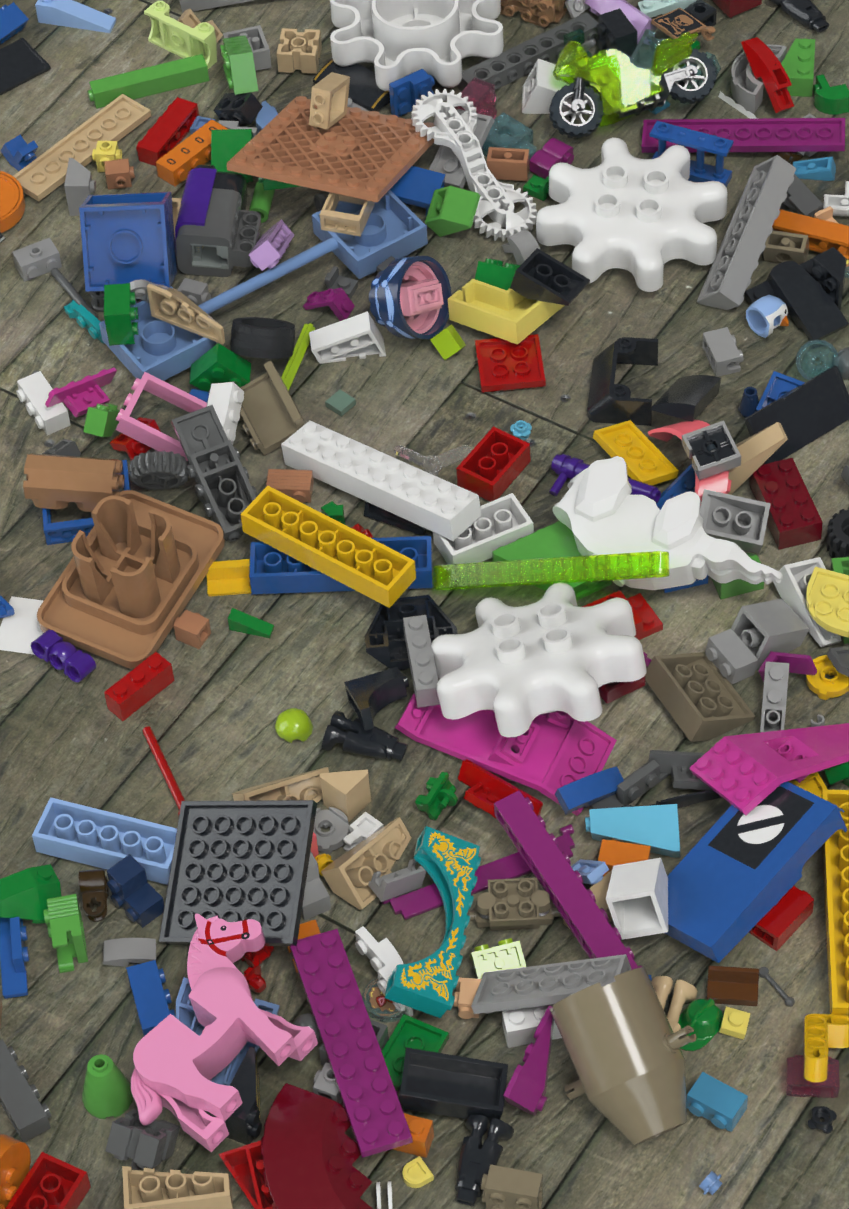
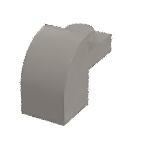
M523 230L507 237L508 243L502 245L504 253H513L517 265H521L536 248L540 249L536 239L528 230Z

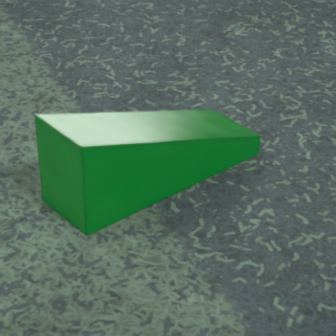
M234 608L231 609L228 616L229 630L270 638L274 630L273 624Z

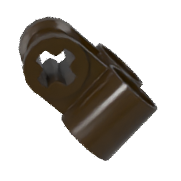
M104 869L79 871V887L82 893L83 909L88 919L93 922L102 921L108 911L107 898H109V887ZM98 904L99 907H97L95 912H92L94 905Z

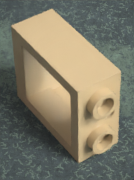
M331 72L312 87L309 125L329 129L347 114L349 76Z
M330 192L319 214L321 230L361 237L375 202ZM339 201L363 205L359 215L335 211Z

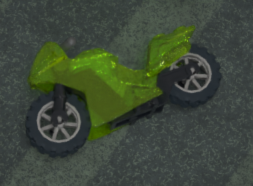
M686 32L681 34L679 38L662 40L656 46L651 68L642 69L632 64L630 57L614 48L599 51L594 56L589 57L587 50L596 45L594 39H590L583 44L569 41L561 50L552 73L556 80L565 82L569 86L565 85L555 93L549 108L550 121L553 122V127L558 129L561 135L565 134L568 138L576 137L581 139L583 136L591 135L598 126L612 125L633 115L638 116L643 111L649 109L654 111L656 107L664 106L669 94L675 101L677 99L683 104L686 102L694 104L696 101H702L710 94L716 81V68L712 64V59L706 57V53H700L698 49L692 50L690 45L696 41L698 37L697 32L693 34ZM699 69L703 73V76L696 75ZM694 79L703 80V82L698 87ZM690 83H691L692 86L694 87V89H686V88H687V85L690 84ZM572 98L571 104L567 103L566 100ZM587 103H588V105H589L591 111H589V110H584V109H585V105H586ZM562 105L570 110L562 113ZM582 114L590 115V118L585 122ZM578 118L582 124H574V120Z

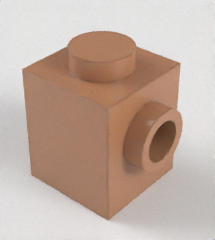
M129 159L104 161L108 190L132 187L131 179L135 178L134 167L129 166Z
M185 610L181 616L177 617L173 625L176 640L197 649L201 648L211 634L209 619L199 613H193Z

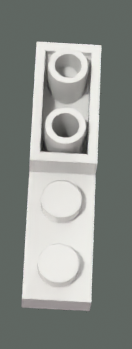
M362 926L355 931V946L361 955L365 954L370 959L372 967L378 972L377 985L385 995L389 976L397 965L404 963L387 938L378 943L367 929ZM393 1001L394 1006L399 1012L403 1011L406 1015L413 1016V1008Z

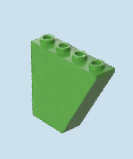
M560 521L492 551L493 567L496 570L545 591L554 583H567L574 589L576 600L612 584L611 577L607 575L601 577L592 570L593 568L579 553L572 530Z

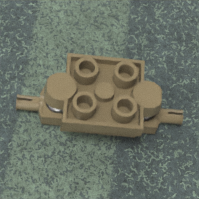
M537 878L488 880V892L481 893L477 897L474 911H468L467 915H470L469 921L475 920L477 928L490 927V931L540 928L539 925H550L553 923L554 917L561 916L557 908L553 907L549 893L545 890H538Z

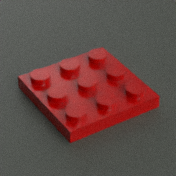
M538 334L528 335L519 344L511 343L501 338L475 340L481 392L546 386Z

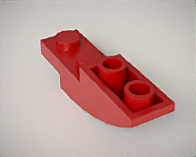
M758 37L742 41L741 45L756 79L762 78L775 113L793 108L794 104L787 89L792 84L775 54Z

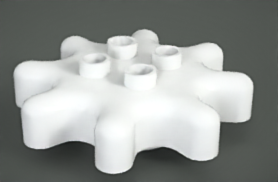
M330 0L331 19L335 27L339 28L330 35L331 53L334 63L342 67L363 62L373 63L376 84L383 91H389L390 83L420 69H424L428 75L433 76L443 87L454 88L459 85L462 79L463 58L471 56L495 58L503 52V26L495 20L501 12V0Z
M612 137L603 143L601 147V164L596 167L581 169L563 162L556 163L551 167L549 171V196L561 204L546 206L538 211L536 215V239L545 246L561 244L575 246L572 253V269L590 279V283L597 280L606 270L620 268L628 270L633 274L636 285L641 290L646 292L657 291L663 285V270L666 262L673 259H685L698 265H709L714 262L717 255V234L712 227L703 223L717 221L726 216L727 188L718 181H688L690 177V153L684 146L673 145L657 158L640 159L630 154L624 140Z
M563 582L554 583L546 590L542 599L525 606H507L499 599L485 598L477 604L475 610L479 628L465 634L440 635L431 643L437 676L440 678L436 690L443 716L447 719H460L480 710H494L498 731L504 737H517L524 734L535 717L555 711H564L577 721L594 720L602 714L603 710L599 687L610 682L636 681L643 678L647 673L642 644L634 637L636 635L632 607L629 602L616 597L594 606L580 607L577 605L575 591L572 586Z

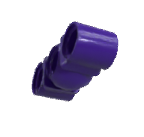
M47 630L31 642L32 652L38 658L44 659L46 662L50 661L51 665L58 670H64V674L68 675L74 682H80L96 669V663L89 654L83 653L80 649L77 651L73 644L63 641V638L53 630Z

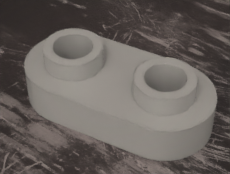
M142 279L130 282L131 292H135L136 299L149 303L147 285L155 283Z

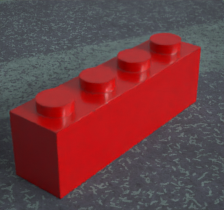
M177 97L168 106L163 115L158 118L153 127L148 130L143 139L137 143L136 151L139 161L156 166L157 160L176 147L190 131V127L196 117L199 116L198 104Z

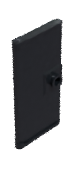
M20 38L0 49V95L51 69L47 61L24 38Z
M832 366L744 419L750 437L779 422L788 438L763 464L783 460L849 420V394L837 366Z

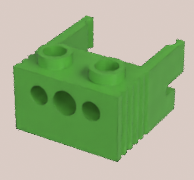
M76 894L47 899L48 909L43 910L49 938H52L53 949L56 948L60 973L74 971V957H77L78 963L88 962L83 920Z

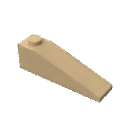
M776 422L736 444L741 455V466L729 470L728 479L732 480L728 494L732 495L788 440L781 423Z
M324 767L232 793L234 801L314 800L317 803L323 799L320 773H329V769Z
M396 818L341 855L323 869L321 873L333 893L361 910L377 897L368 886L373 874L381 871V876L392 873L390 871L396 860L400 859L412 837L401 818Z

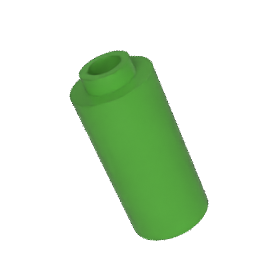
M257 182L249 211L258 212L261 215V223L268 219L275 189L264 191L263 184Z

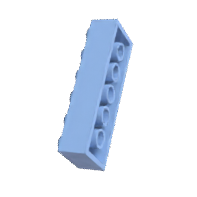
M50 797L32 834L36 852L106 870L130 854L145 869L147 880L168 885L177 828Z

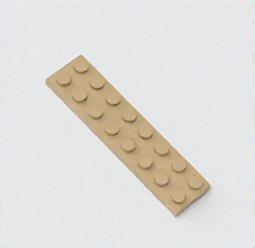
M121 94L13 177L19 181L25 194L39 202L65 182L69 158H74L85 167L93 161L92 152L93 149H96L97 141L118 142L151 117V110Z

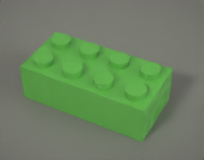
M246 35L224 38V45H220V49L225 63L223 68L229 89H233L235 95L258 91L253 52Z

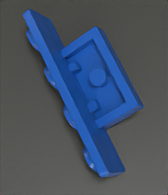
M0 917V963L2 993L5 999L28 995L26 962L30 961L28 946L25 947L24 942L28 940L27 927L23 926V919H20V917L10 918V921L9 918Z

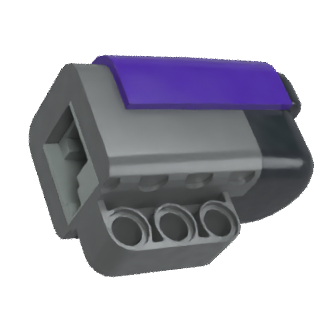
M204 164L197 165L188 173L175 227L177 264L181 272L191 275L228 277L231 275L234 266L249 267L253 265L249 254L261 238V215L256 211L246 210L247 182L242 174L217 171L214 165Z

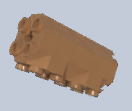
M501 0L500 14L511 17L515 12L520 11L521 18L524 21L546 27L551 22L559 23L567 11L564 8L566 0Z
M27 454L24 466V474L27 475L26 481L23 480L25 499H31L36 507L45 509H64L69 505V502H75L79 510L92 512L103 498L120 495L119 490L124 487L125 480L124 475H120L123 462L118 459Z

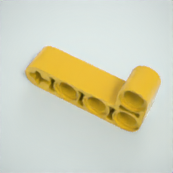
M808 1014L805 1016L804 1078L807 1081L823 1082L827 1080L828 1048L849 1047V1016L835 1014Z

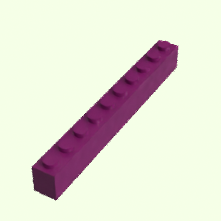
M519 790L495 802V817L543 889L549 893L551 901L588 957L593 959L626 954L632 970L642 967L641 965L638 966L634 961L635 957L630 947H625L621 942L622 938L616 927L612 928L609 924V918L603 908L599 909L596 905L593 892L590 889L586 890L580 873L571 868L568 855L565 852L561 853L555 836L552 833L549 834L545 829L546 825L540 815L536 816L530 799L528 797L524 798Z

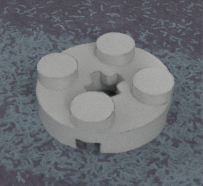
M320 807L316 810L313 832L317 837L318 851L322 854H330L333 850L345 844L343 839L350 834L347 816L341 810L334 807H329V810H321ZM321 827H330V831L322 832Z

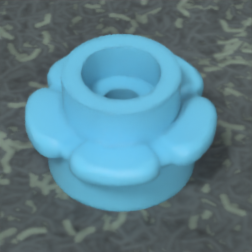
M523 420L517 421L510 427L513 436L521 440H526L530 436V430H532L530 423Z

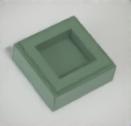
M338 390L325 403L327 408L342 417L356 405V399L342 390Z

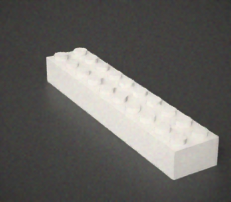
M310 420L281 444L285 465L296 470H313L314 478L452 541L482 516L479 495Z

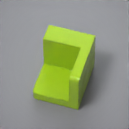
M452 324L430 339L444 360L466 346Z

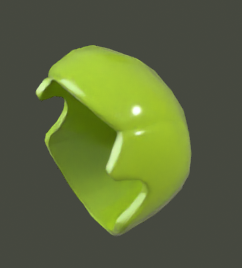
M290 708L277 716L275 730L280 738L289 743L296 739L304 742L312 734L313 724L305 711Z

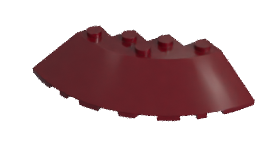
M286 1083L271 1105L268 1117L264 1123V1136L261 1140V1156H263L265 1169L263 1177L265 1186L269 1188L274 1201L272 1203L273 1209H373L361 1199L372 1181L353 1166L361 1153L358 1144L345 1134L351 1126L346 1109L337 1101Z

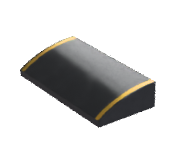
M332 58L313 78V82L317 84L331 72L349 76L348 98L370 111H377L390 103V92L379 89L375 81V72L359 64L342 67L334 63Z

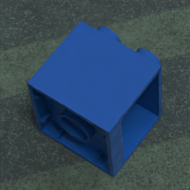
M172 193L88 195L79 207L86 292L104 291V285L126 284L141 279L170 288L177 275Z

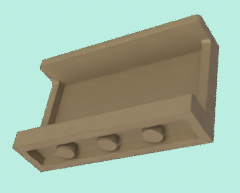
M271 360L263 364L267 373L241 387L244 391V400L241 405L239 420L245 421L242 426L248 436L252 435V438L249 439L255 450L260 449L264 456L281 447L285 440L306 424Z

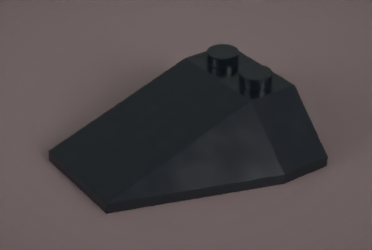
M429 595L398 598L390 608L383 604L380 605L365 635L366 653L389 669L398 667L399 670H406L410 668L404 637L403 618L426 615L431 643L440 635L458 634L457 627Z

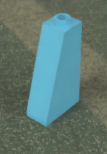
M677 804L589 809L590 817H585L586 832H591L593 840H618L620 842L651 846L652 853L681 858Z

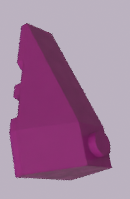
M548 1006L534 1034L535 1043H530L525 1050L524 1065L518 1064L503 1095L508 1104L534 1116L537 1111L542 1112L548 1099L545 1094L554 1018L550 1011V1008H553L552 1006Z

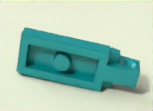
M74 300L64 306V310L69 318H76L81 328L85 327L93 339L97 338L104 344L99 325L101 321L82 304L78 305Z

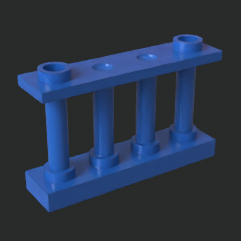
M656 121L649 133V137L658 139V151L655 152L652 159L664 153L667 141L684 146L685 148L686 146L697 149L696 161L690 160V177L688 180L693 182L718 181L727 187L732 178V171L724 169V156L728 155L734 144L733 140ZM705 151L716 154L715 166L704 164Z

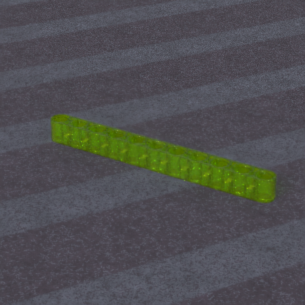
M653 551L433 566V589L456 590L554 584L559 582L573 583L670 576L669 552Z

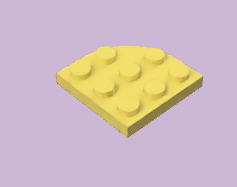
M815 567L806 591L807 609L814 621L822 628L849 638V575Z

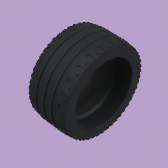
M243 317L233 320L230 342L232 352L243 356L267 359L288 358L293 355L295 344L294 324L278 319Z

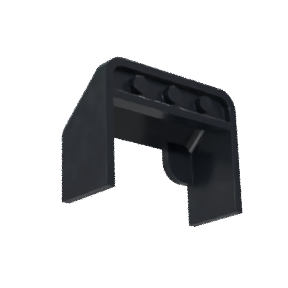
M619 338L593 359L587 416L589 420L596 423L619 424L631 420L635 425L651 426L652 399L631 398L629 387L622 384H614L617 363L658 366V339Z

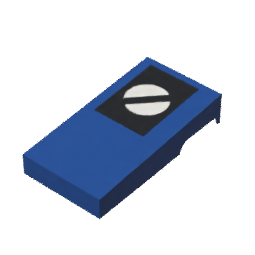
M788 781L780 784L746 816L731 805L667 876L668 932L665 934L720 963L802 877V868L806 861L837 830L847 831L840 811L844 812V810Z

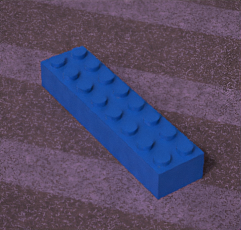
M431 536L372 538L415 560L416 579L407 589L433 588ZM251 542L249 578L252 594L356 591L264 542Z

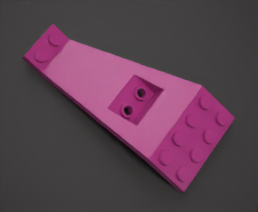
M849 723L724 736L689 769L697 778L746 816L780 784L793 779L800 783L809 774L848 762Z

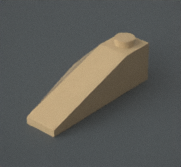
M150 283L147 285L152 317L220 344L225 343L223 326L183 293L164 285Z

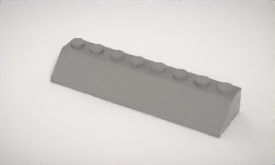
M776 155L754 166L697 299V303L729 310L738 307L743 302L744 292L750 285L752 273L759 264V256L765 250L767 237L772 233L773 223L780 214V206L787 198L786 192L788 187L794 181L793 176L796 168L780 156Z

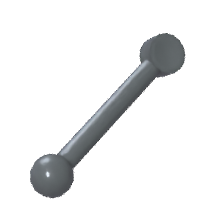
M761 967L759 969V976L766 978L784 998L785 1004L788 1007H792L795 1004L794 998L789 997L769 975L768 968Z

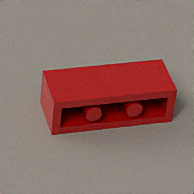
M153 653L104 692L108 710L120 720H126L175 681L172 664L159 653Z

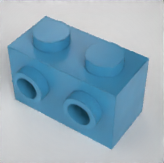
M702 1072L687 1094L686 1108L695 1116H702L710 1120L716 1127L732 1132L747 1110L748 1096Z

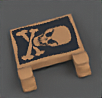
M677 8L651 20V24L678 42L682 50L685 48L691 49L688 45L693 41L690 36L699 32L707 41L714 39V36L711 35L715 32L713 26L704 25L682 8Z

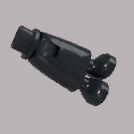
M770 0L773 4L781 6L782 11L810 30H816L820 33L829 27L826 17L811 0Z
M338 710L333 714L322 741V749L326 751L332 750L336 743H342L343 751L380 759L387 758L390 761L392 758L402 761L408 748L407 744L399 742V738L376 726L365 731L358 718L351 721L345 717L343 712Z
M478 1114L468 1116L466 1121V1127L471 1132V1135L463 1139L457 1168V1183L455 1185L457 1193L454 1200L468 1206H474L477 1197H481L483 1174H488L490 1164L497 1165L503 1151V1147L498 1144L499 1141L511 1139L514 1133L513 1127L506 1122L492 1118L489 1126L488 1118ZM489 1127L487 1139L484 1140V1143L482 1145V1137L487 1132Z

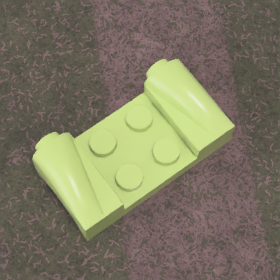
M157 1L144 11V14L151 19L149 42L182 58L203 54L208 69L217 62V40L215 29L211 24L202 22L195 28H191L174 18H170V6L164 1Z

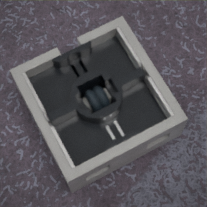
M724 421L682 435V446L688 458H692V467L699 480L741 466V455Z

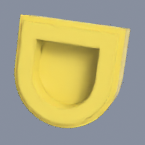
M420 1156L408 1162L403 1168V1180L411 1188H420L434 1180V1175Z

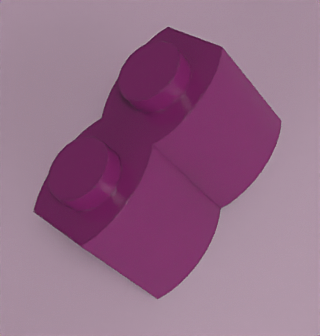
M556 138L550 139L529 160L530 171L546 179L551 167L556 163L571 164L573 162V147Z

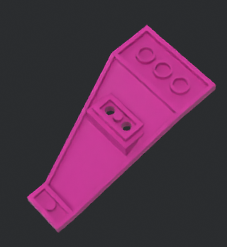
M415 692L394 727L416 742L463 761L468 759L488 771L538 790L559 805L560 803L555 796L557 789L602 771L617 741L590 722L577 721L570 715V726L565 729L547 721V713L535 717L525 735L504 737L498 731L494 710H480L460 719H447L443 716L440 705L417 708ZM584 807L571 813L578 816Z

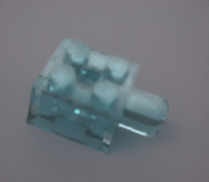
M504 112L494 119V123L482 146L483 155L486 157L489 147L529 149V160L537 151V147L533 145V130Z

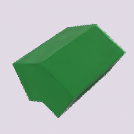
M331 501L321 507V513L345 525L343 505H336Z

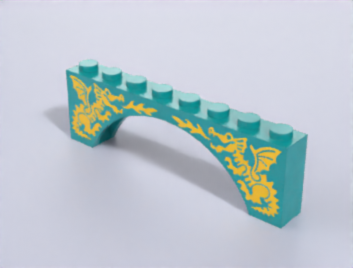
M428 826L424 828L418 837L413 858L428 872L440 892L446 915L445 934L440 948L430 956L417 962L396 966L388 978L384 998L441 1018L447 1010L450 1011L453 1007L455 996H452V992L456 988L459 979L456 971L459 969L463 958L460 955V950L466 941L464 929L467 928L470 920V915H467L474 899L471 892L477 882L475 871L481 862V857L478 856L480 846Z

